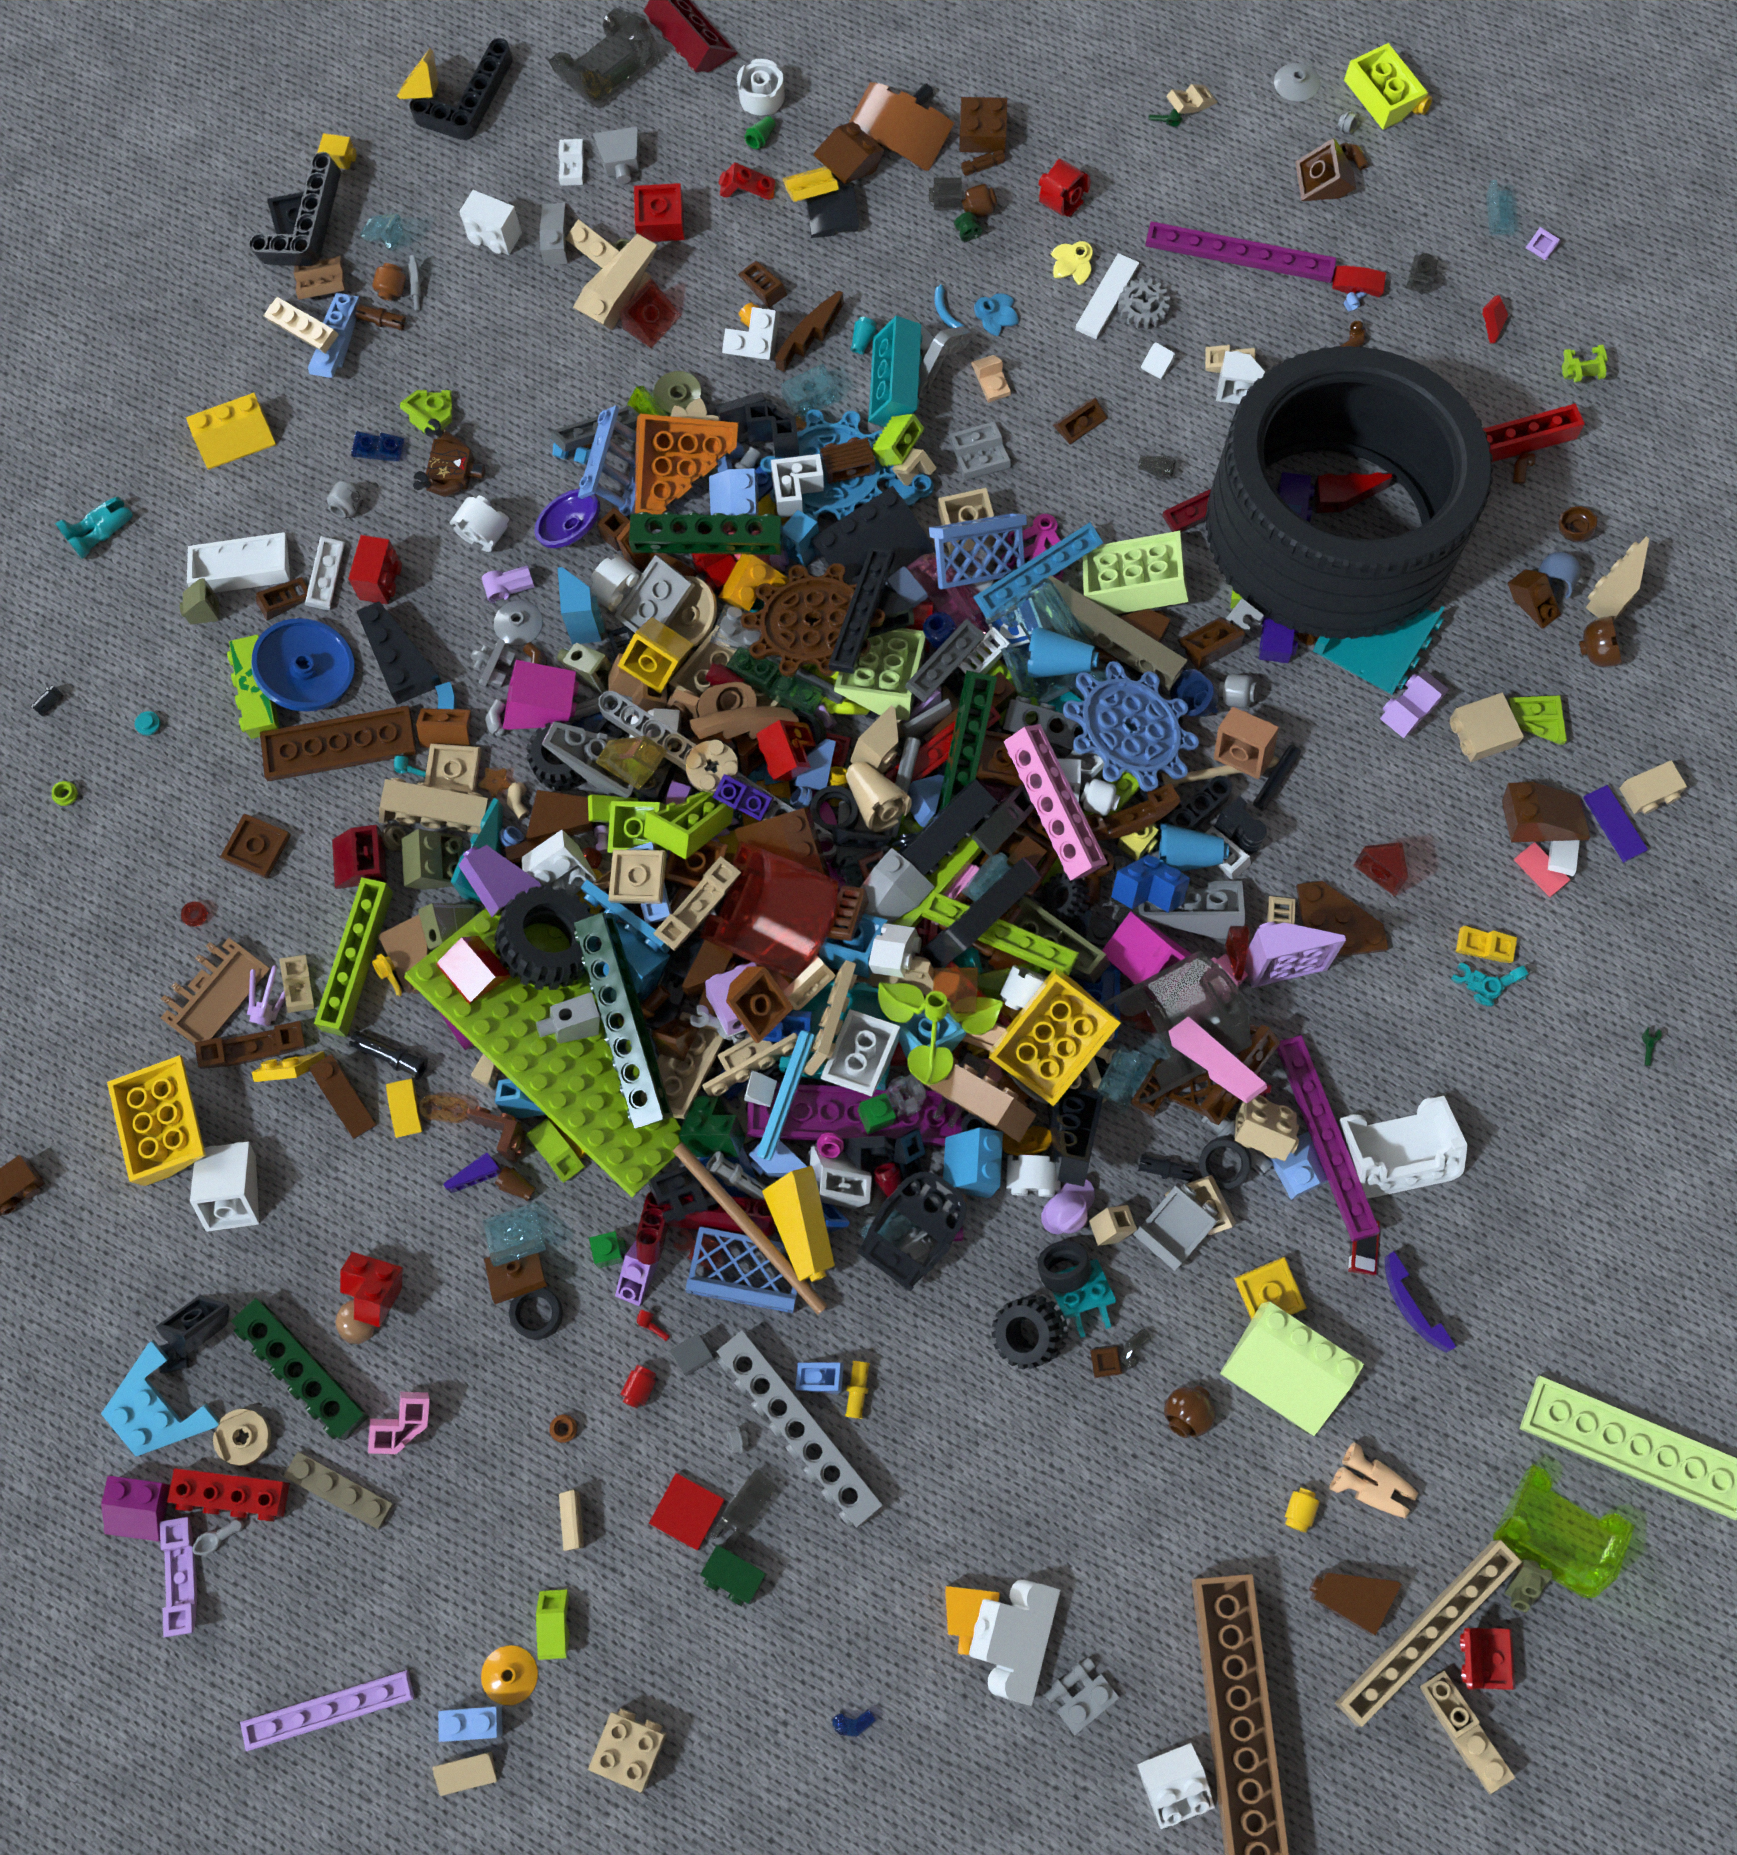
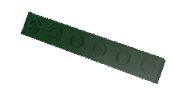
M640 512L630 516L629 544L632 553L781 555L783 527L781 516L774 514H764L763 516H751L746 513L739 515H725L723 513H715L713 515H701L699 513L676 515L672 512L664 514ZM656 529L661 530L659 533H651ZM679 530H686L685 533H677ZM705 530L711 531L708 534H702V532ZM731 530L736 531V533L732 535L726 534L728 531ZM754 531H760V532H761V533L758 534V535H752V534H751V533L754 532Z
M966 670L936 815L971 780L976 778L997 681L995 676Z
M255 1297L231 1320L237 1327L233 1330L235 1334L244 1342L250 1341L254 1346L251 1351L261 1361L266 1359L272 1365L269 1369L270 1372L278 1380L284 1379L290 1385L287 1390L297 1400L302 1398L308 1405L305 1408L306 1411L315 1420L320 1418L326 1424L323 1429L332 1439L335 1440L338 1437L339 1439L346 1440L370 1417L262 1300ZM266 1325L268 1332L265 1337L259 1339L258 1330ZM284 1344L285 1353L282 1357L277 1358L275 1351L278 1346ZM302 1364L303 1373L295 1378L293 1370L296 1365ZM320 1383L322 1387L321 1393L317 1397H312V1387ZM338 1403L340 1406L339 1413L331 1417L329 1415V1408L332 1404Z

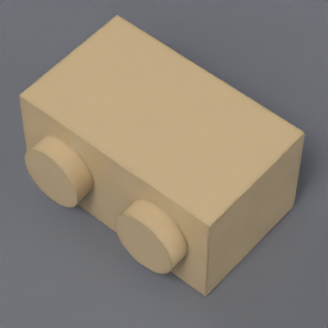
M1671 760L1627 779L1619 789L1635 815L1642 811L1644 814H1648L1659 807L1658 804L1664 801L1667 804H1671L1681 798L1680 794L1687 785Z

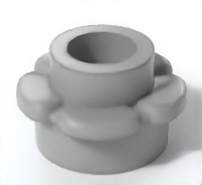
M1352 111L1341 115L1338 128H1340L1342 134H1352L1358 125V115H1354Z
M738 1426L735 1427V1430L727 1431L730 1452L743 1454L744 1448L748 1447L746 1431H740Z

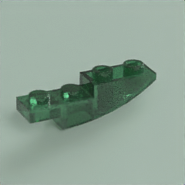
M740 646L726 664L727 668L745 679L744 682L793 711L797 708L813 715L826 696L824 690L795 676L785 677L780 672L778 664L766 658L757 660L751 656L749 650Z

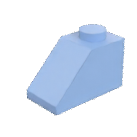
M780 1140L772 1160H765L757 1156L760 1144L748 1154L752 1161L750 1163L752 1169L760 1176L764 1173L768 1178H782L791 1171L807 1167Z

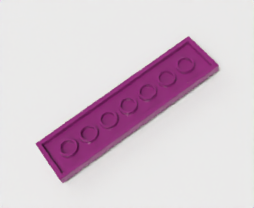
M776 1083L770 1107L748 1102L747 1137L763 1138L781 1087L780 1083ZM798 1084L780 1138L818 1140L824 1133H835L842 1139L876 1136L897 1139L907 1132L919 1128L923 1145L945 1146V1137L961 1133V1106L935 1091L886 1089V1091L875 1090L873 1096H869L842 1086ZM886 1093L896 1119L892 1126L867 1135L857 1111L862 1101Z

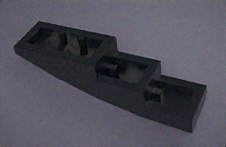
M695 930L674 950L661 981V985L670 992L671 997L656 1010V1014L652 1018L649 1017L645 1021L647 1028L656 1030L677 1018L686 998L682 985L704 940L709 941V935Z

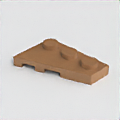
M676 689L664 709L680 710L681 728L694 733L689 720L700 717L698 713V701L700 698L692 691L685 690L683 692Z

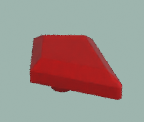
M1500 295L1494 296L1485 305L1482 313L1491 344L1496 343L1508 317Z

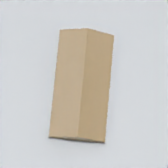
M682 1012L679 1019L691 1022V1014ZM709 1025L699 1027V1031L684 1061L661 1054L657 1060L673 1118L685 1119L725 1041V1038L721 1037L714 1027ZM642 1092L641 1101L644 1104L647 1102V1095L645 1092Z

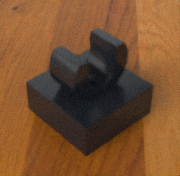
M170 1344L159 1345L169 1357L166 1362L159 1366L161 1374L189 1368L188 1355L182 1358Z

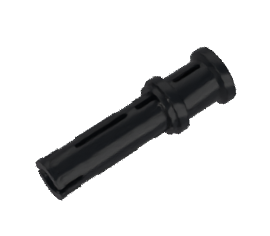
M355 1031L350 1038L355 1040V1042L349 1041L350 1047L390 1063L393 1070H402L409 1073L413 1079H420L427 1068V1058H418L409 1054V1051L405 1048L397 1050L359 1031Z

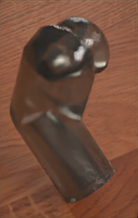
M1141 1329L1127 1340L1120 1355L1121 1364L1124 1363L1127 1369H1132L1139 1363V1359L1134 1353L1151 1340L1147 1330Z

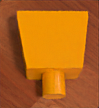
M945 1587L948 1635L959 1636L958 1654L970 1655L974 1627L978 1621L982 1601L989 1599L998 1602L999 1592Z

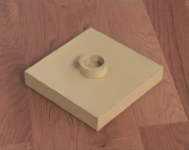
M430 744L425 783L437 789L447 787L457 790L458 793H476L481 748Z
M613 850L608 901L610 903L662 904L667 853L662 850Z

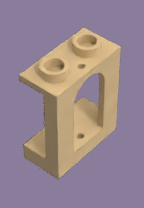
M791 928L755 962L756 966H765L795 1011H799L836 976ZM800 957L809 967L789 984L781 974L782 965L789 958Z

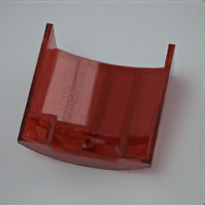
M740 841L731 865L737 867L741 874L728 890L718 915L715 916L711 913L708 915L699 937L761 966L796 979L814 960L827 937L836 909L838 881L807 866Z

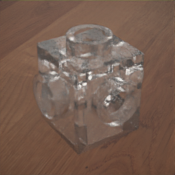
M913 1074L906 1077L902 1075L893 1079L886 1092L892 1109L896 1111L898 1117L905 1113L907 1116H910L920 1111V1106H922L926 1098V1092L922 1083L917 1081ZM902 1096H906L908 1099L904 1101Z

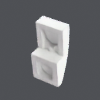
M583 139L560 140V186L583 185Z

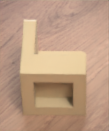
M912 448L903 464L895 465L892 470L903 485L909 486L913 478L919 473L931 475L937 467L924 450Z

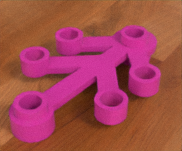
M1038 515L1033 521V526L1022 531L1023 541L1036 536L1035 542L1024 548V560L1029 558L1030 561L1046 551L1044 547L1046 538L1052 546L1060 542L1059 537L1055 533L1057 521L1052 515ZM1047 522L1049 526L1043 527L1041 523ZM1014 531L1008 534L1007 543L1010 546L1013 543L1011 538L1014 537ZM1013 555L1010 557L1012 562L1006 563V566L1010 569L1016 564V558ZM1063 570L1059 571L1060 574L1058 576L1053 575V577L1060 581L1063 577ZM1035 588L1025 593L1024 595L1030 593L1031 598H1033L1035 594Z

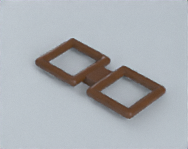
M1019 825L1013 832L1015 835L1022 839L1027 835L1048 853L1037 869L1042 877L1024 893L1027 896H1032L1059 856L1054 850L1052 843ZM1010 836L992 855L989 856L986 853L979 864L982 870L992 875L986 886L972 880L969 886L958 894L955 898L956 901L965 904L972 892L982 896L1007 872L994 865L993 861ZM1014 903L1007 910L1009 913L1003 921L1014 924L1021 914L1020 906ZM939 924V927L942 930L947 928L946 926ZM976 940L971 945V947L987 956H992L997 948L979 940Z

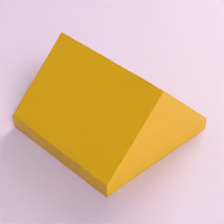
M429 48L404 81L397 94L398 98L412 99L434 96L438 87V76L434 51Z

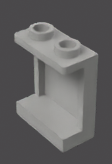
M1179 1183L1172 1188L1170 1193L1133 1234L1174 1271L1178 1269L1220 1220L1216 1216L1218 1211L1207 1202L1202 1204L1195 1198L1197 1193L1187 1184L1181 1186Z

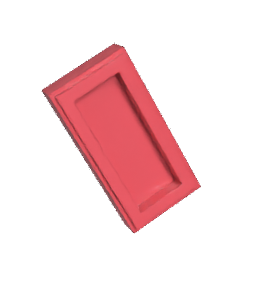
M1534 842L1520 853L1514 861L1551 897L1571 879L1566 874L1547 870L1549 856Z

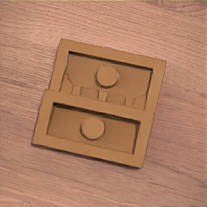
M341 256L319 260L312 266H294L298 300L345 290Z

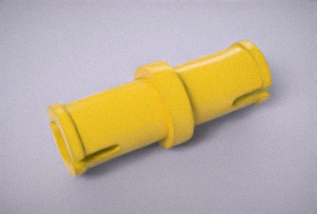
M852 1361L850 1386L847 1385L846 1389L849 1395L845 1417L862 1419L865 1394H868L869 1388H866L870 1363Z

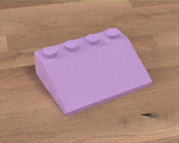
M1267 922L1260 925L1243 958L1251 987L1255 988L1328 970L1345 943V936L1289 923L1276 924L1275 922Z

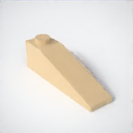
M637 234L584 286L573 308L612 330L622 315L658 245Z

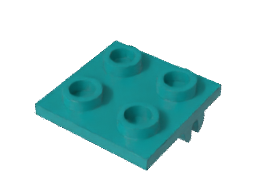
M1098 1259L1090 1261L1092 1274L1089 1281L1082 1288L1069 1293H1056L1052 1291L1059 1309L1063 1312L1064 1320L1073 1317L1080 1338L1085 1337L1080 1313L1096 1307L1099 1309L1105 1329L1111 1328L1106 1306L1115 1303L1116 1299ZM1078 1265L1056 1272V1274L1068 1273Z

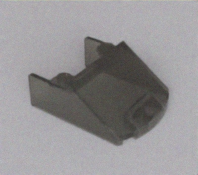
M1201 951L1191 954L1101 1003L1105 1008L1115 1003L1119 1012L1125 1016H1134L1145 1010L1171 1056L1162 1061L1155 1070V1076L1160 1088L1138 1099L1140 1104L1151 1102L1207 1071L1172 1047L1168 1031L1188 1016L1233 1055L1252 1046L1249 1026L1251 1024L1250 1017L1240 991L1226 971L1218 963H1214L1203 955L1204 953Z

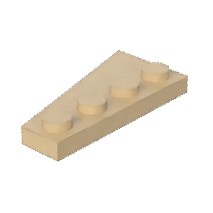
M846 960L838 970L827 1001L828 1004H831V1007L827 1006L821 1018L819 1026L823 1027V1029L819 1030L810 1051L814 1052V1055L808 1063L806 1062L803 1073L813 1076L826 1058L830 1059L833 1055L836 1044L832 1041L834 1035L837 1036L843 1023V1020L839 1018L841 1012L844 1013L850 1000L846 995L848 989L851 990L857 977V975L853 974L856 966L853 962Z

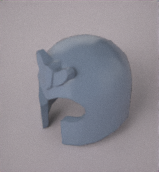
M1553 552L1541 562L1538 572L1546 574L1550 586L1552 585L1553 578L1566 581L1569 586L1565 595L1567 599L1571 596L1579 580L1582 566L1569 553ZM1554 585V597L1559 589L1556 585Z

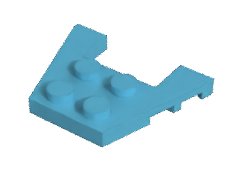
M155 1340L147 1344L101 1413L136 1457L213 1429L220 1424L219 1419L206 1403L188 1418L181 1420L148 1380L147 1376L169 1359Z

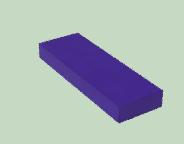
M1608 785L1583 797L1623 863L1648 850Z

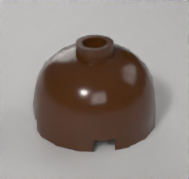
M1602 617L1588 624L1583 632L1584 640L1579 641L1582 656L1587 655L1592 664L1602 668L1622 664L1612 617Z

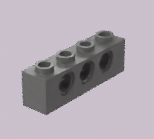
M1017 696L1016 700H1009L1001 729L1016 733L1023 727L1029 726L1025 722V715L1032 711L1038 716L1036 725L1041 724L1049 743L1074 750L1073 743L1076 738L1074 730L1080 724L1066 718L1062 713L1055 712V706L1041 703L1040 707L1031 705V699ZM1054 718L1062 722V729L1059 733H1054L1050 730L1049 724ZM1092 752L1087 753V754H1091V755H1096V756H1098L1097 754L1092 753Z

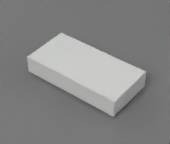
M1580 840L1551 841L1547 870L1574 876L1577 868Z

